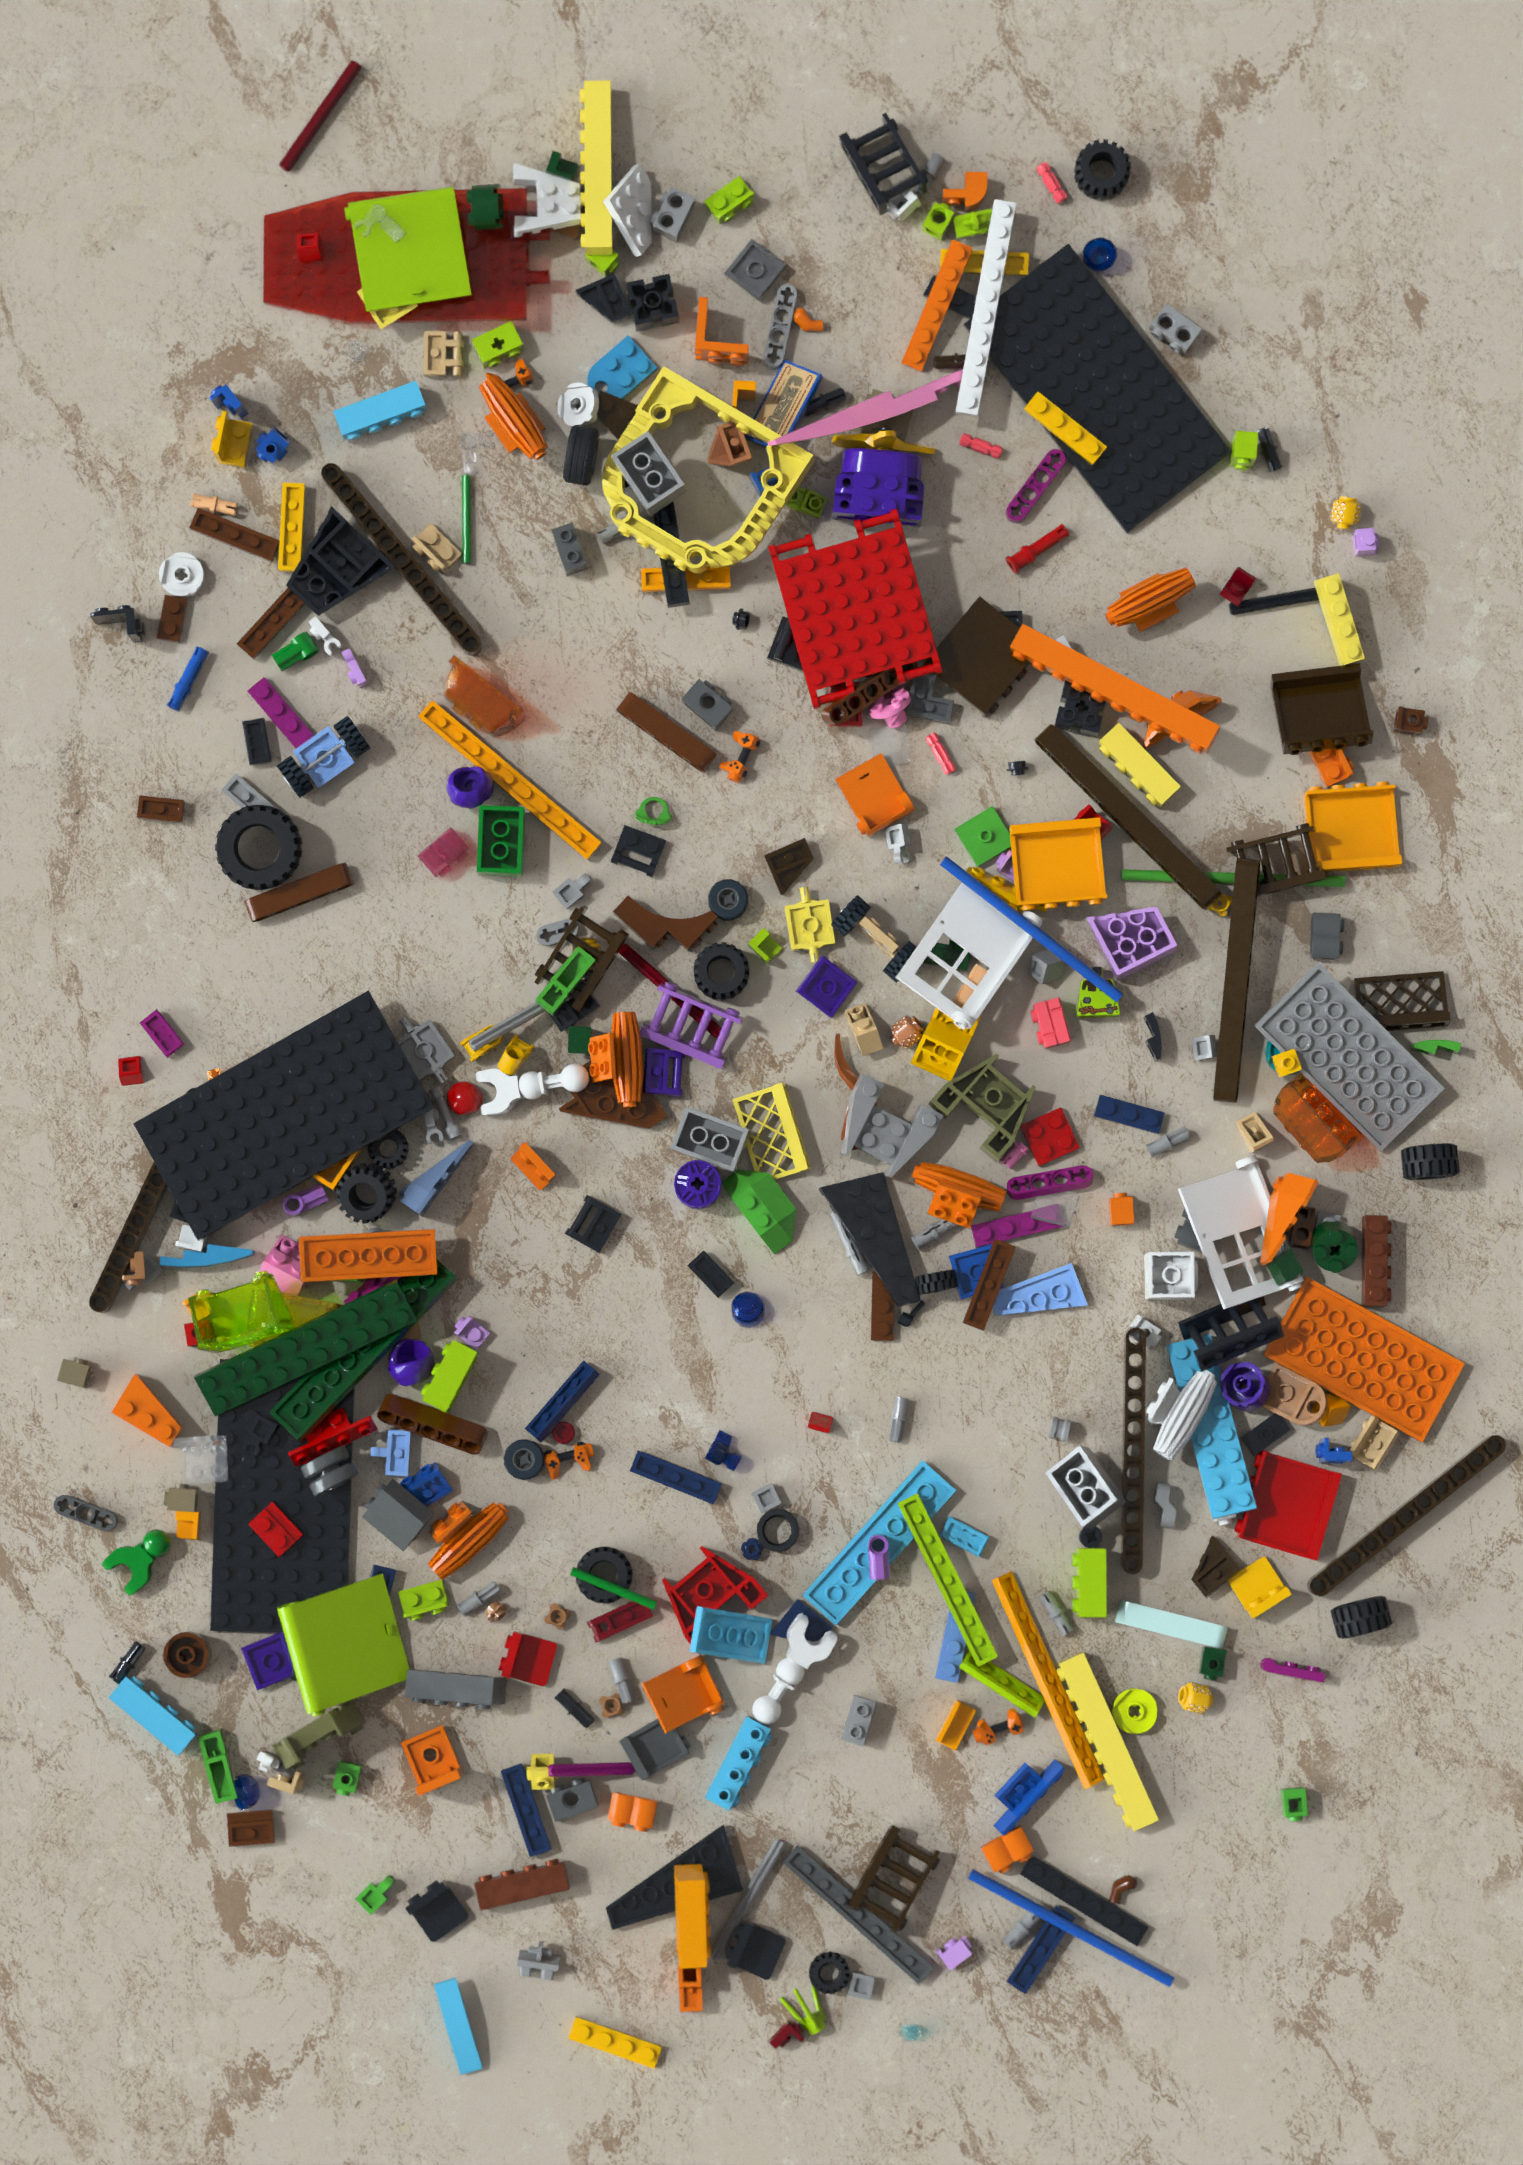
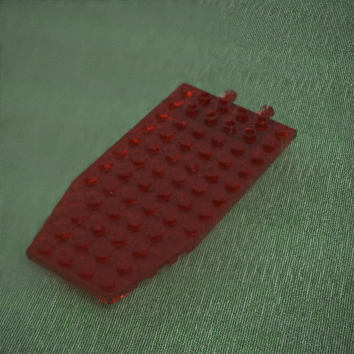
M527 188L497 189L498 194H503L505 218L500 219V224H504V228L477 231L474 226L469 225L468 214L472 213L471 204L467 202V190L471 189L454 190L471 296L417 304L416 308L392 323L527 320L529 286L531 284H550V270L530 271V242L550 241V228L541 229L540 233L532 234V232L523 233L521 237H514V216H529L527 212ZM426 190L350 192L264 215V304L301 311L310 315L323 316L332 320L336 319L350 324H377L371 313L366 312L365 304L357 291L362 289L351 220L346 221L344 208L348 207L349 202ZM319 232L321 259L301 262L297 253V235Z

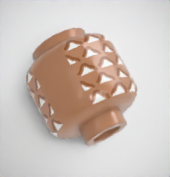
M905 1015L891 1026L892 1035L890 1039L897 1047L901 1045L903 1048L909 1049L921 1040L924 1028L915 1016Z

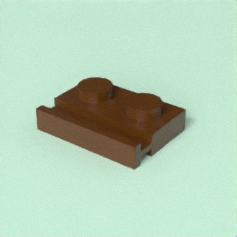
M273 1809L227 1813L229 1847L275 1843Z

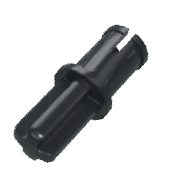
M838 388L824 395L821 393L819 397L812 399L805 411L807 417L823 409L828 410V407L846 400L845 391L842 388Z
M1268 427L1259 429L1257 432L1262 447L1261 454L1265 456L1269 472L1283 468L1276 450L1278 446L1274 444L1270 429Z
M134 1642L125 1656L120 1657L121 1661L109 1677L117 1684H120L130 1670L135 1669L134 1665L144 1653L145 1646L140 1642Z
M565 1688L554 1698L569 1712L568 1715L571 1714L584 1728H588L595 1719L580 1705L581 1702H577Z

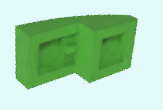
M1426 1040L1414 1043L1411 1046V1050L1430 1056L1436 1053L1437 1048L1457 1054L1462 1043L1449 1040Z

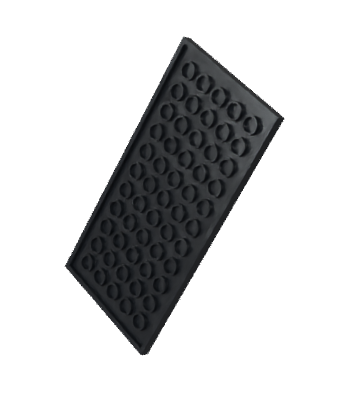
M1069 243L1000 295L989 359L1025 405L1039 392L1107 446L1097 461L1091 465L1042 425L1126 534L1232 452ZM973 317L963 325L969 333Z
M368 990L133 1124L196 1239L200 1241L435 1107Z
M220 1359V1363L228 1359ZM305 1374L218 1415L210 1631L279 1633L283 1631L277 1610L278 1607L292 1602H301L348 1585L352 1478L344 1485L330 1492L327 1491L314 1496L309 1486L313 1481L320 1478V1475L311 1479L305 1478L300 1469L304 1465L295 1466L288 1454L290 1451L308 1444L307 1439L305 1438L300 1443L269 1413ZM355 1387L331 1411L333 1412L343 1407L350 1424L354 1423ZM257 1414H260L278 1424L267 1445L263 1442L260 1443V1453L255 1457L253 1456L255 1452L254 1445H249L246 1451L242 1450L245 1442L251 1440L252 1436L248 1435L247 1432ZM353 1441L345 1446L350 1456L346 1461L339 1464V1467L352 1463ZM272 1501L304 1534L280 1557L248 1525Z

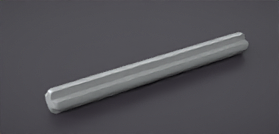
M583 979L576 986L577 990L579 988L583 989L585 986ZM535 1002L470 1039L469 1044L474 1051H477L546 1010Z
M775 1839L712 1946L711 1959L719 1961L782 1853L785 1843L781 1840Z

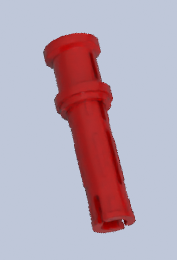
M1060 524L1029 546L1023 545L1020 551L1011 557H1005L1006 563L1015 574L1019 573V569L1028 563H1034L1038 555L1068 537V530L1066 528L1063 529L1065 526Z

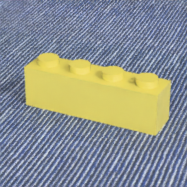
M1339 573L1315 580L1314 585L1339 666L1365 659Z
M1120 723L1114 726L1099 741V751L1106 758L1111 757L1116 762L1114 764L1116 769L1121 774L1126 773L1131 778L1130 783L1137 790L1142 789L1147 794L1145 798L1151 805H1157L1160 808L1180 789L1181 786Z

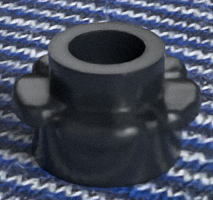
M740 608L738 612H734L732 624L735 625L737 630L741 628L747 629L750 613Z
M1026 761L1008 762V769L1006 770L1011 772V776L1024 775V770L1029 768L1026 767Z

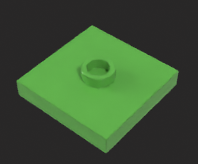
M993 806L954 829L977 867L1011 848L1010 833Z

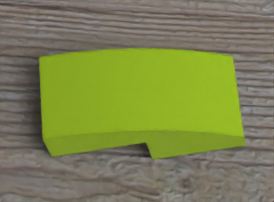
M798 487L788 504L784 506L820 519L828 498L810 489L806 490Z

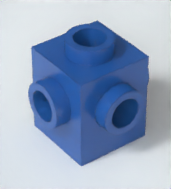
M274 426L268 434L263 432L256 440L258 443L256 447L257 455L266 463L270 461L273 464L276 459L280 462L288 453L285 449L291 440Z

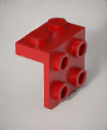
M516 1631L513 1632L512 1636L508 1635L505 1643V1648L508 1649L506 1658H501L498 1669L502 1671L501 1676L545 1686L548 1682L557 1644Z

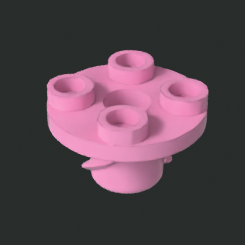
M903 686L895 687L892 691L873 702L869 706L868 712L874 719L885 718L890 728L900 727L907 721L904 709L909 705L911 696Z

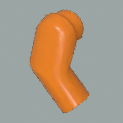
M803 308L795 310L794 321L803 331H823V320H811Z

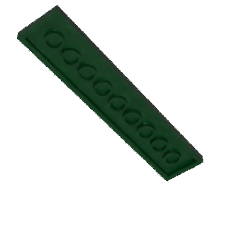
M437 1260V1274L402 1276L398 1282L417 1316V1321L306 1373L269 1413L301 1443L444 1295L458 1278L439 1260Z
M394 1280L194 1376V1379L214 1416H217L417 1321V1316L398 1280Z

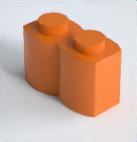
M613 1792L607 1820H611V1825L625 1827L626 1823L634 1825V1830L647 1832L648 1828H653L658 1801Z
M1021 1825L1015 1827L1005 1836L1001 1835L981 1846L993 1872L999 1871L1000 1874L1011 1869V1863L1017 1860L1022 1863L1031 1858V1853L1034 1851Z

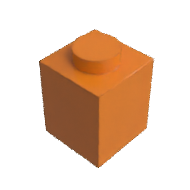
M1114 1193V1197L1109 1198L1110 1226L1134 1224L1133 1197H1127V1193Z

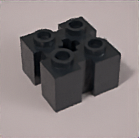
M670 274L652 277L653 283L644 284V279L626 283L630 306L636 305L635 308H632L636 332L652 329L654 322L661 321L662 326L679 323L675 299H669L674 297ZM650 300H654L655 303H658L655 306L648 305L650 304Z
M1065 680L1060 702L1065 703V706H1059L1054 726L1066 731H1071L1073 727L1081 728L1080 734L1097 738L1103 716L1098 715V711H1104L1106 701L1099 702L1093 699L1091 693L1085 690L1083 692L1077 691L1071 687L1072 683ZM1084 705L1087 711L1084 710L1083 713H1079V709L1076 706Z

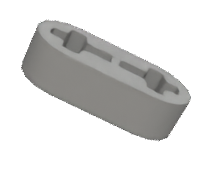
M565 919L540 927L536 934L538 942L546 947L558 944L564 934H559L558 931L565 929L564 925H570L572 920ZM578 926L573 932L575 936L578 934ZM545 930L548 933L556 932L557 934L551 936L549 942L540 938Z

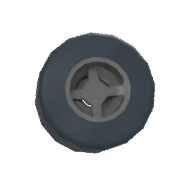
M723 879L715 883L708 895L709 908L719 919L724 921H733L741 917L748 906V894L745 887L732 879Z
M527 1439L517 1440L506 1449L504 1466L507 1472L514 1478L520 1480L532 1479L543 1469L544 1453L541 1447L533 1441Z

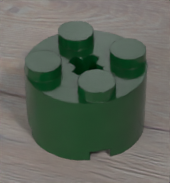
M499 183L473 185L471 190H467V202L471 204L472 213L468 214L469 225L474 226L476 231L504 228V224H500V219H504L505 214L503 194H498L497 188H501Z
M1326 1221L1319 1224L1313 1230L1311 1250L1316 1263L1321 1268L1332 1273H1339L1354 1263L1358 1255V1246L1353 1231L1347 1224L1341 1221Z

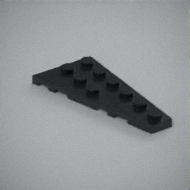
M884 1172L820 1187L818 1190L822 1196H825L830 1204V1208L837 1214L857 1248L870 1263L872 1270L877 1273L883 1282L882 1285L897 1307L919 1302L921 1299Z

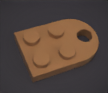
M1275 1363L1267 1377L1271 1386L1269 1396L1261 1407L1300 1426H1310L1319 1422L1324 1417L1328 1407L1325 1391L1315 1382ZM1314 1402H1318L1320 1410L1315 1414H1311L1309 1406Z

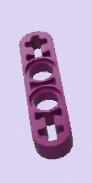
M1052 449L1046 454L1006 509V517L1010 522L1019 523L1026 517L1063 468L1066 457L1061 450ZM1050 456H1060V464L1056 462L1051 470L1047 468L1052 460ZM1037 473H1047L1048 481L1045 483L1038 482L1036 479ZM1026 489H1031L1035 492L1036 495L1033 500H1026L1023 497V492ZM1019 499L1028 508L1023 505L1020 509L1021 516L1016 515L1013 517L1011 508L1017 509L1020 505V502L1017 501Z
M1081 1165L1014 1177L1007 1182V1194L1011 1199L1021 1200L1087 1188L1093 1183V1171L1090 1167ZM1084 1174L1086 1179H1082L1080 1175ZM1058 1177H1064L1067 1179V1182L1065 1184H1057L1055 1180ZM1036 1181H1043L1045 1183V1186L1042 1188H1035L1033 1186V1183ZM1014 1186H1018L1020 1190L1016 1191Z

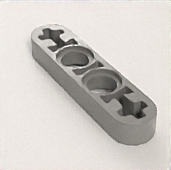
M791 284L782 285L778 289L764 352V363L770 369L780 368L784 361L797 300V290ZM790 290V294L793 297L788 298L787 306L783 305L784 295L781 293ZM781 310L789 314L788 320L784 322L779 321L776 317L777 313ZM775 332H781L785 338L782 342L776 343L772 340V335ZM773 347L783 348L782 350H777V358L780 360L771 363L768 356L772 357Z

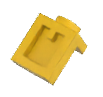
M1295 1049L1271 1056L1278 1077L1302 1069Z

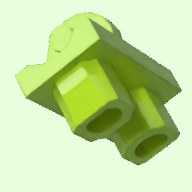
M992 208L954 216L953 223L957 240L988 233Z

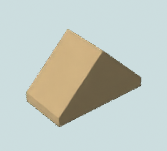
M1256 1112L1236 1121V1125L1251 1153L1274 1141L1273 1136Z

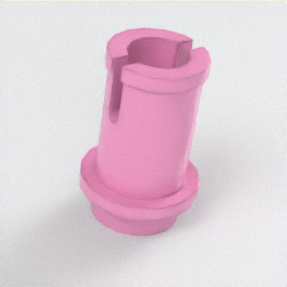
M1019 1140L1017 1143L1014 1142V1146L1001 1158V1161L1010 1169L1023 1155H1027L1028 1148Z

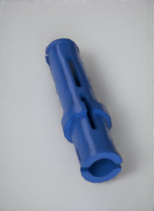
M196 646L181 679L174 686L175 690L167 703L169 708L180 712L187 695L191 694V687L209 655V652Z

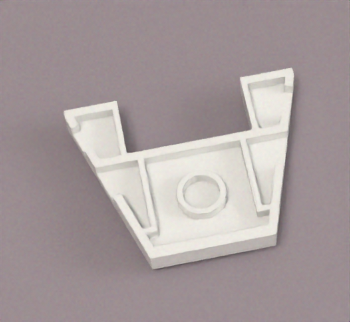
M514 163L513 185L536 186L537 217L514 216V237H521L523 233L532 232V234L540 233L541 229L551 227L555 230L580 224L579 183Z

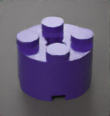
M1241 1362L1231 1364L1224 1370L1220 1378L1223 1397L1236 1409L1252 1412L1261 1407L1269 1396L1271 1386L1268 1378L1252 1363ZM1245 1384L1248 1385V1387L1244 1389L1242 1388V1385Z

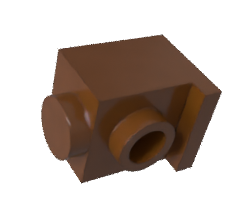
M1399 706L1396 710L1393 732L1421 735L1423 729L1426 730L1428 726V717L1424 716L1425 711ZM1409 717H1415L1416 723H1410Z

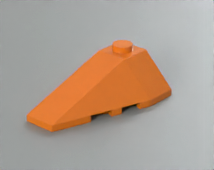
M1287 1173L1281 1177L1278 1176L1272 1185L1274 1190L1270 1196L1261 1265L1264 1266L1272 1262L1286 1239L1284 1232L1289 1231L1298 1220L1295 1214L1300 1211L1302 1206L1306 1207L1319 1183L1317 1180Z

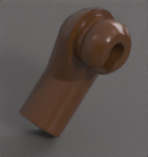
M1125 1875L1115 1880L1109 1902L1120 1904L1122 1893L1129 1889H1135L1137 1887V1879L1131 1875Z

